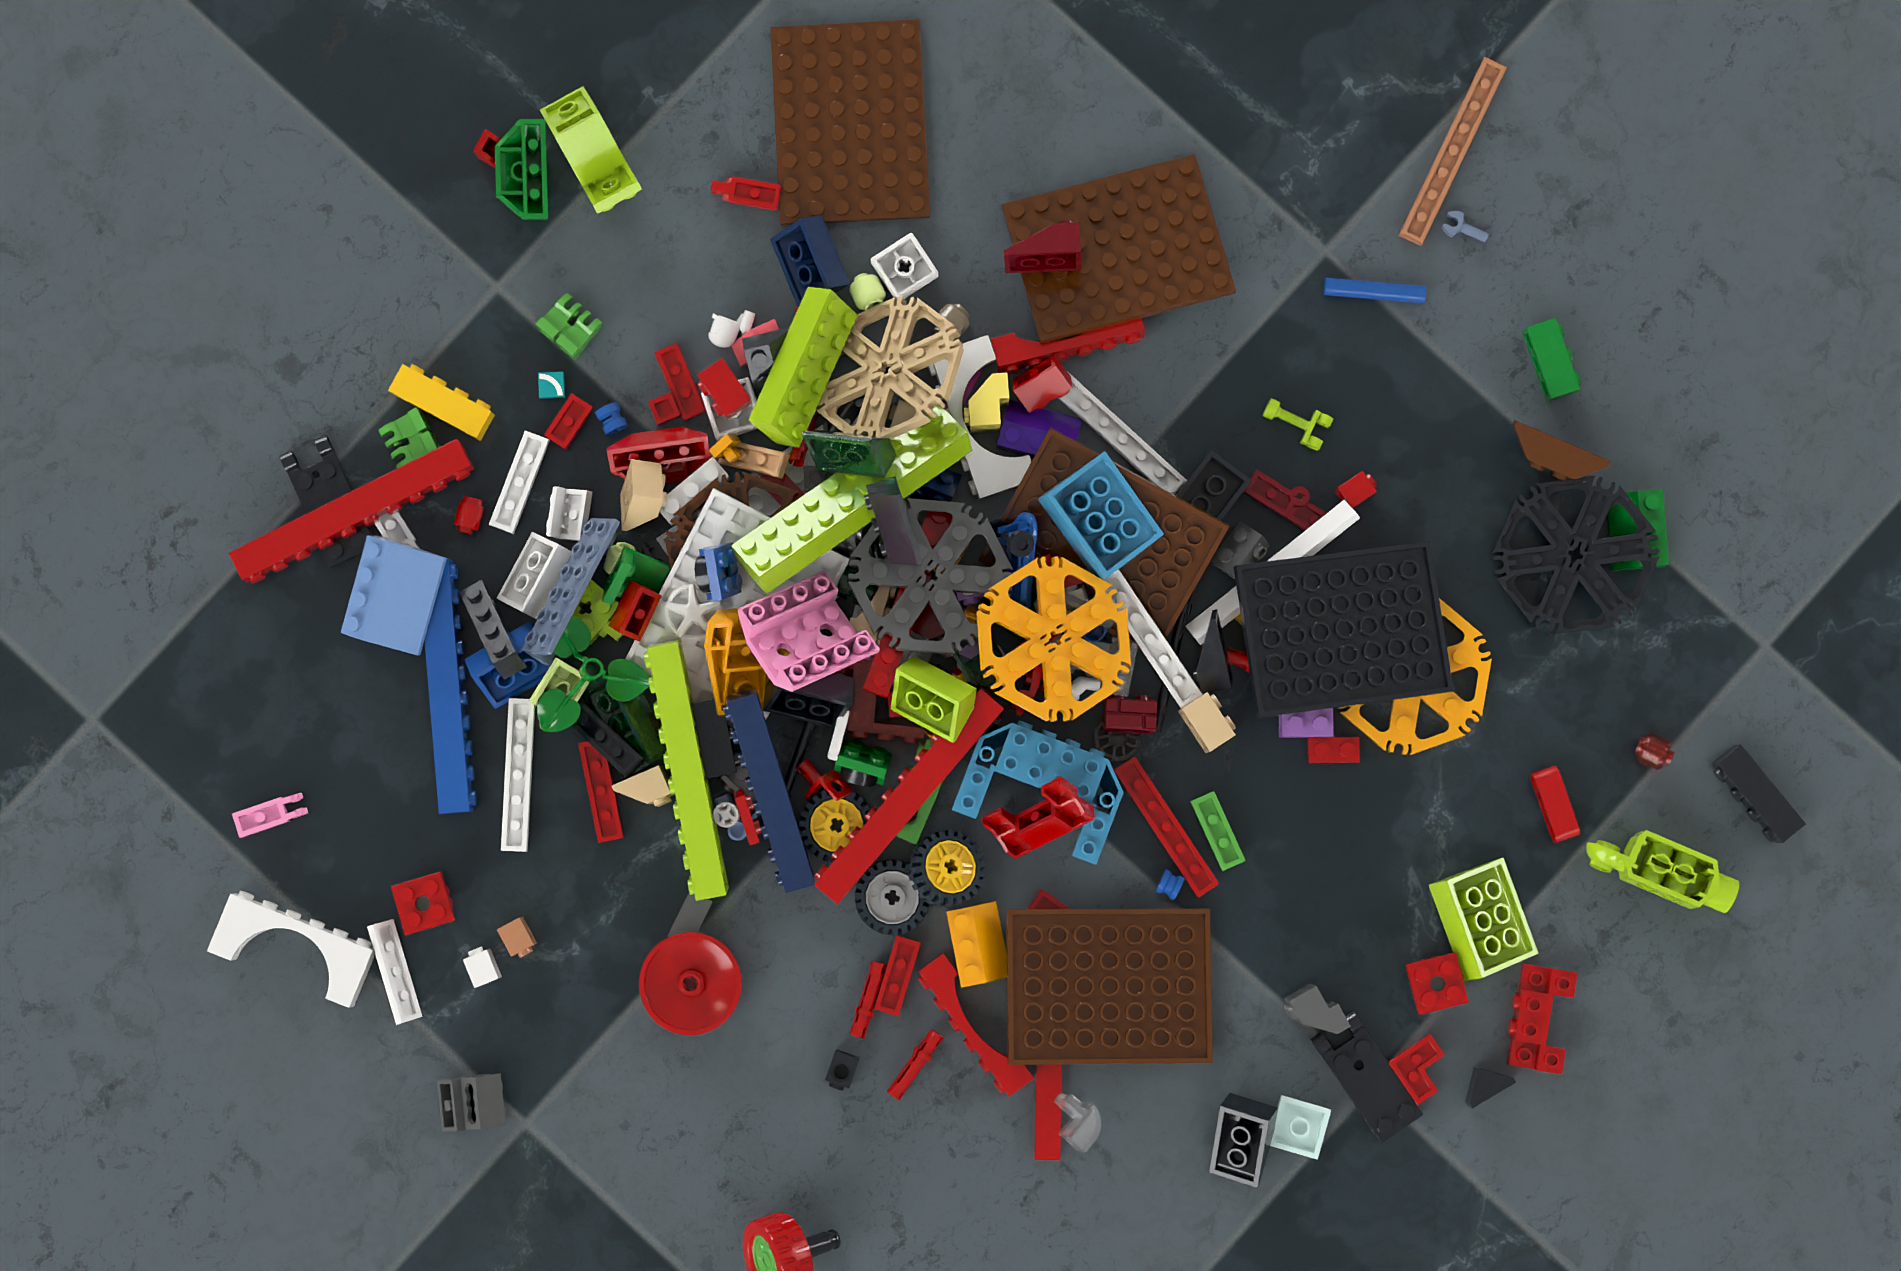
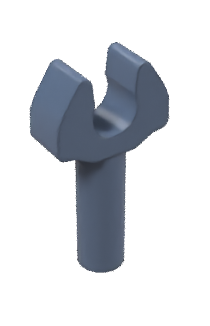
M1460 211L1447 213L1446 216L1455 220L1457 225L1451 227L1448 224H1443L1441 228L1446 235L1454 237L1455 234L1462 232L1484 243L1486 242L1489 233L1466 224L1463 218L1464 213Z

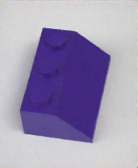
M1009 400L996 448L1022 456L1029 455L1030 458H1034L1050 427L1077 441L1082 419L1046 409L1034 410L1029 413L1022 403Z

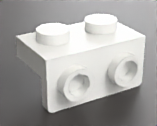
M554 486L550 497L551 505L549 519L546 524V535L560 540L579 541L583 534V527L589 519L592 492Z

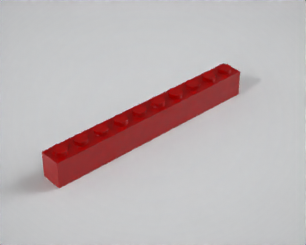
M455 439L229 552V555L241 580L247 583L251 582L252 584L257 583L265 578V574L273 570L274 572H279L288 567L287 563L295 559L300 561L311 555L310 551L318 547L325 549L334 544V539L340 536L343 538L349 537L357 532L356 528L364 524L366 527L371 526L379 521L378 517L386 513L388 515L395 514L402 510V505L411 502V504L417 503L425 498L424 494L432 490L439 492L448 486L447 483L454 479L460 481L471 475L470 471L475 468L462 442Z
M984 690L976 691L974 709L956 741L952 743L937 734L930 739L934 744L928 751L923 748L914 758L918 763L912 770L907 767L897 778L901 783L895 790L890 787L881 797L884 801L878 809L873 806L864 817L867 820L866 824L862 828L856 826L847 837L851 841L845 848L841 845L831 856L834 859L832 864L828 868L823 865L814 876L818 879L814 885L838 904L1003 711L1004 707Z

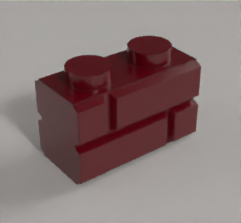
M1111 694L1110 698H1106L1103 701L1102 732L1153 734L1156 731L1157 701L1150 700V696L1145 695L1135 696V699H1125L1123 694Z

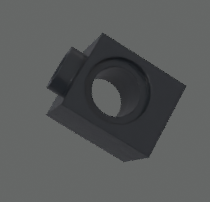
M836 1049L825 1078L826 1081L830 1082L829 1086L843 1091L844 1087L850 1088L860 1057ZM839 1064L846 1065L849 1069L848 1076L845 1078L836 1076L835 1067Z

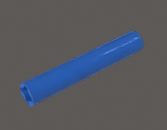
M1325 278L1323 294L1328 296L1424 303L1426 286Z

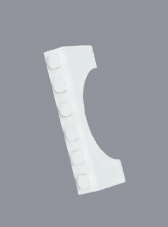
M988 335L963 343L962 348L964 352L949 402L944 399L947 407L945 410L968 432L973 451L961 458L960 461L964 472L969 471L972 480L968 481V485L972 495H977L978 500L1019 486L1031 464L1029 455L1023 457H1003L987 451L973 439L965 425L962 413V400L965 388L978 370L996 360ZM941 360L928 366L931 376L936 375L939 385L935 386L936 389L940 388L943 384L949 364L948 360Z
M240 891L239 894H230L208 947V952L230 961L237 960L245 945L264 931L274 928L297 931L311 939L324 955L329 971V987L326 999L348 1008L355 1006L375 957L374 949L371 947L372 942L362 938H357V941L348 938L349 933L337 928L330 931L324 928V923L314 919H310V922L300 919L301 914L287 909L285 913L277 910L278 905L266 900H263V903L253 900L254 895Z

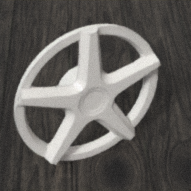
M687 584L676 589L670 595L665 606V618L669 628L676 636L688 641L705 639L708 622L704 615L716 608L718 610L722 609L720 600L700 604L697 596V589H699L697 584ZM689 589L688 604L672 603L677 594ZM670 610L684 616L678 630L671 621ZM693 623H696L705 634L688 636L685 635V632Z

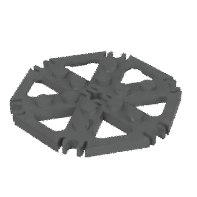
M906 498L910 509H907L905 502L904 505L923 564H890L889 559L871 557L869 548L879 535V533L875 534L872 525L850 556V559L856 558L861 561H849V566L857 567L859 572L848 574V579L851 580L848 581V584L874 636L880 628L882 630L879 632L878 640H881L886 634L892 636V641L889 644L890 648L895 646L897 640H901L895 650L955 655L952 644H955L956 651L961 653V641H967L972 648L975 644L971 635L975 637L977 644L979 640L977 624H972L967 620L954 592L975 594L992 592L988 589L1013 574L1011 573L1013 568L987 517L979 525L983 518L982 513L975 519L969 516L972 506L969 505L964 513H961L966 503ZM921 511L947 512L953 518L951 525L933 550L917 520V515ZM976 535L985 537L996 559L992 567L955 565ZM936 566H939L935 574L937 580H931L923 587L926 581L924 573H930L932 570L934 571ZM868 585L906 588L889 614L884 617L876 614L866 594ZM928 603L945 634L941 641L916 640L909 635V630Z

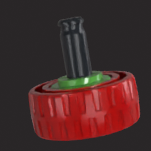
M783 1212L770 1214L751 1221L746 1226L743 1234V1254L747 1271H814L812 1257L827 1253L832 1249L836 1250L841 1245L840 1236L834 1229L805 1237L798 1223L789 1214Z

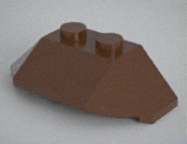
M1514 420L1512 423L1523 454L1527 460H1530L1529 466L1541 471L1545 467L1554 471L1552 475L1561 480L1567 481L1568 477L1574 480L1609 467L1611 463L1608 459L1517 420Z

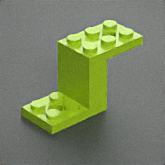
M584 86L540 109L597 214L602 211H609L616 203L624 199H630L638 191L642 190Z

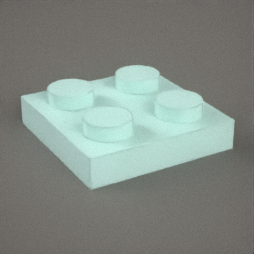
M1281 1095L1278 1103L1275 1130L1270 1146L1318 1160L1331 1109Z

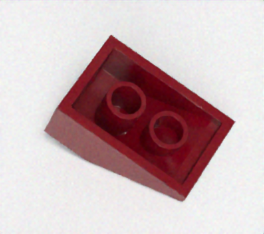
M1070 220L1061 221L1059 224H1053L1005 249V274L1081 270L1080 223H1074Z

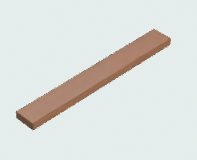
M1483 58L1398 236L1422 246L1507 67L1489 58Z

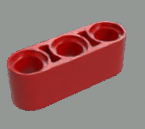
M1554 765L1531 773V782L1554 843L1580 835V829L1558 768Z

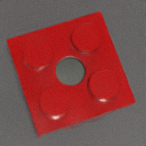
M442 871L391 886L405 936L456 921L452 908L453 900L449 896L450 889L445 884Z
M1456 952L1405 964L1418 1015L1469 1003Z

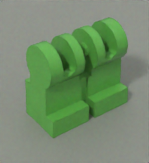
M566 293L535 325L540 332L553 343H556L573 360H576L589 341L601 329L603 322L596 318L588 326H585L592 316V313L587 310L571 326L569 323L578 316L583 305L577 302L567 310L573 301V297Z
M417 407L410 410L408 414L379 429L381 437L395 434L394 437L385 442L387 448L400 446L406 440L410 442L406 446L398 447L397 450L390 454L393 460L406 456L404 460L396 465L397 468L440 447L434 433L430 432L432 429L423 411Z

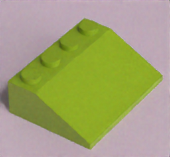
M1499 858L1429 885L1452 951L1456 952L1463 981L1486 977L1539 954L1504 858Z

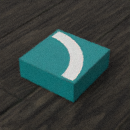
M564 372L538 373L540 399L565 398Z

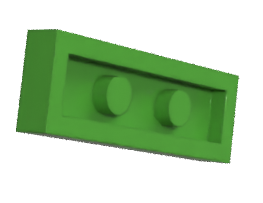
M1212 791L1190 801L1221 871L1246 861L1215 792Z

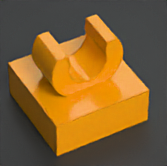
M725 434L709 451L714 458L725 457L730 463L732 461L736 462L742 457L739 450L735 448L741 440L736 434Z

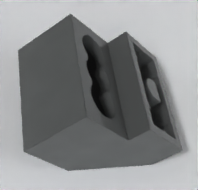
M1308 984L1284 998L1286 1005L1283 1008L1288 1017L1293 1021L1296 1020L1301 1024L1339 1034L1351 1027L1339 1004L1333 1001L1326 1004L1317 986L1313 984Z
M501 1073L437 1080L442 1131L475 1130L506 1125Z

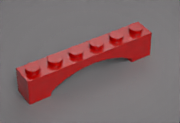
M1142 318L1060 341L1040 344L1038 341L1017 338L1015 333L992 338L991 345L996 357L995 363L998 373L1012 375L1019 372V369L1026 368L1027 366L1031 369L1053 355H1056L1059 361L1063 362L1070 356H1087L1097 349L1110 350L1115 348L1117 344L1125 342L1127 344L1137 343L1141 338H1144L1145 328Z
M944 953L919 970L921 976L918 977V980L926 991L931 988L936 997L933 998V1001L941 1011L946 1009L950 1014L949 1023L956 1032L961 1030L966 1036L963 1042L971 1053L976 1050L981 1059L978 1063L986 1073L991 1071L995 1076L996 1080L993 1083L1001 1094L1006 1092L1010 1097L1034 1079L1026 1065H1008V1056L990 1046L971 1026L960 1006L956 993L954 977L958 975V972Z

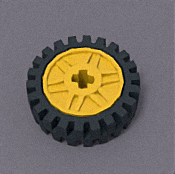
M833 788L838 792L842 791V788ZM826 790L814 795L804 806L800 816V834L806 848L817 858L832 863L834 859L831 856L840 845L845 848L851 840L847 837L856 826L862 828L866 824L867 820L864 817L871 810L869 804L854 791L838 801H835ZM835 818L838 821L842 819L844 822L841 826L842 831L839 833L837 830L832 831L830 828L833 825L832 820Z
M942 830L932 833L918 842L919 844L913 848V853L909 857L911 863L908 864V871H911V874L908 876L910 881L913 880L914 885L912 887L914 891H919L918 896L921 899L926 898L925 902L929 904L934 903L937 907H952L968 901L977 894L978 889L983 884L981 880L985 878L986 872H983V868L986 865L985 862H981V858L984 856L982 851L978 853L977 848L979 846L976 843H971L972 838L969 836L964 837L963 833L959 831Z

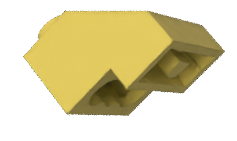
M1007 373L991 374L969 399L968 408H964V422L966 427H970V433L1000 431V406H1007L1009 403Z

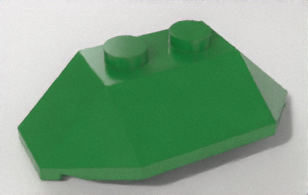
M519 119L495 145L496 197L522 220H548L545 119Z

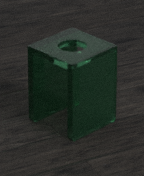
M992 642L993 654L999 658L1003 657L997 644ZM958 653L953 655L969 683L986 689L996 682L994 675L986 678L983 677L985 670L981 671L979 654L972 659Z

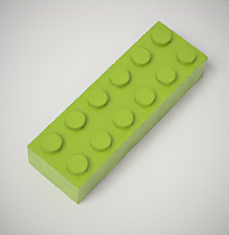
M807 288L750 415L749 421L776 444L800 447L857 318V314L831 289Z

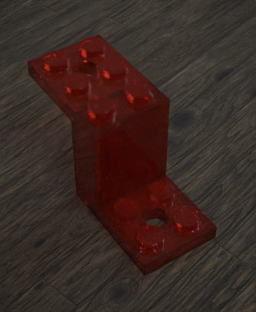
M860 660L834 672L849 676L850 671H852L853 678H855L853 704L849 709L847 731L852 732L853 737L868 739V734L878 735V740L892 742L894 737L903 738V743L918 744L919 740H924L925 728L875 723L878 695L863 690L873 661Z

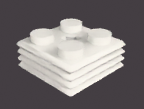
M909 233L871 258L872 266L893 298L896 297L897 300L900 296L904 299L938 278L937 269L913 233ZM901 263L911 265L908 273L904 271L899 272Z
M748 377L738 381L750 397L752 404L728 420L724 414L720 417L711 405L715 402L711 395L705 396L703 392L701 393L717 441L725 434L740 435L758 429L749 421L757 400Z

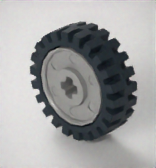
M894 859L880 861L869 867L857 883L855 904L858 914L868 927L878 933L900 935L909 932L922 922L928 912L930 904L925 902L926 898L921 899L918 896L919 891H914L912 887L914 885L913 880H909L908 875L911 874V871H908V864H910L908 862ZM891 890H895L896 895L900 896L899 902L895 901L894 905L889 904V899L885 898L886 893L890 894Z

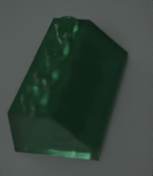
M600 676L596 680L589 682L582 697L586 705L645 760L633 775L663 760V754L667 751L666 744H661L658 731L660 726L643 692L630 701H617L606 690L608 679Z

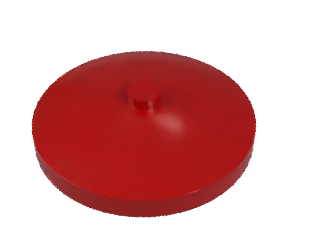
M684 932L664 939L651 950L641 968L639 991L646 1011L661 1027L681 1035H699L719 1027L734 1012L741 996L742 975L735 956L721 941L704 933Z

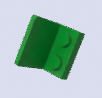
M624 546L604 585L602 602L612 605L616 597L620 598L623 595L630 580L658 593L670 571V565Z

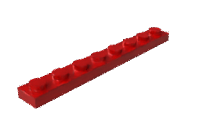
M927 511L922 530L932 550L950 526L952 516L947 512ZM933 570L930 573H924L926 581L923 587L930 581ZM899 588L894 605L906 588ZM889 634L884 635L880 640L878 646L880 650L875 654L863 690L885 698L888 697L896 669L904 651L895 650L901 640H897L894 647H889L892 641V636Z

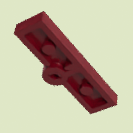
M1259 470L1255 471L1251 477V482L1243 491L1303 530H1307L1327 514L1315 505L1308 503L1310 494L1305 487L1297 486L1289 490Z

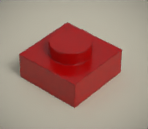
M671 392L648 401L658 426L681 417Z

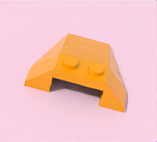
M738 608L719 609L707 623L704 644L717 714L719 716L725 715L723 706L727 705V696L754 688L757 690L763 710L765 685L769 680V676L746 643ZM784 648L777 649L780 655H790L789 651Z

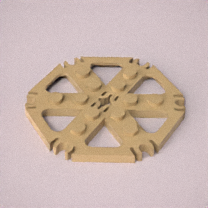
M900 296L898 300L894 297L857 314L855 323L840 355H847L861 368L830 382L828 381L816 411L853 442L856 443L857 441L861 445L867 436V441L871 445H875V443L880 445L931 422L925 415L928 414L931 418H935L936 415L932 412V409L937 405L944 409L945 404L940 398L949 402L964 352L962 342L959 339L953 341L955 338L960 337L959 330L919 298L916 300L914 297L910 298V302L907 305L903 297ZM889 317L879 348L862 335V330L871 323ZM926 318L940 329V332L909 346L915 323L919 319ZM941 360H948L949 362L943 384L938 389H932L913 374ZM889 366L888 373L884 374L886 372L885 368ZM895 393L912 406L916 412L912 419L892 428H885V421ZM865 395L857 423L854 426L849 425L837 415V410L841 405Z

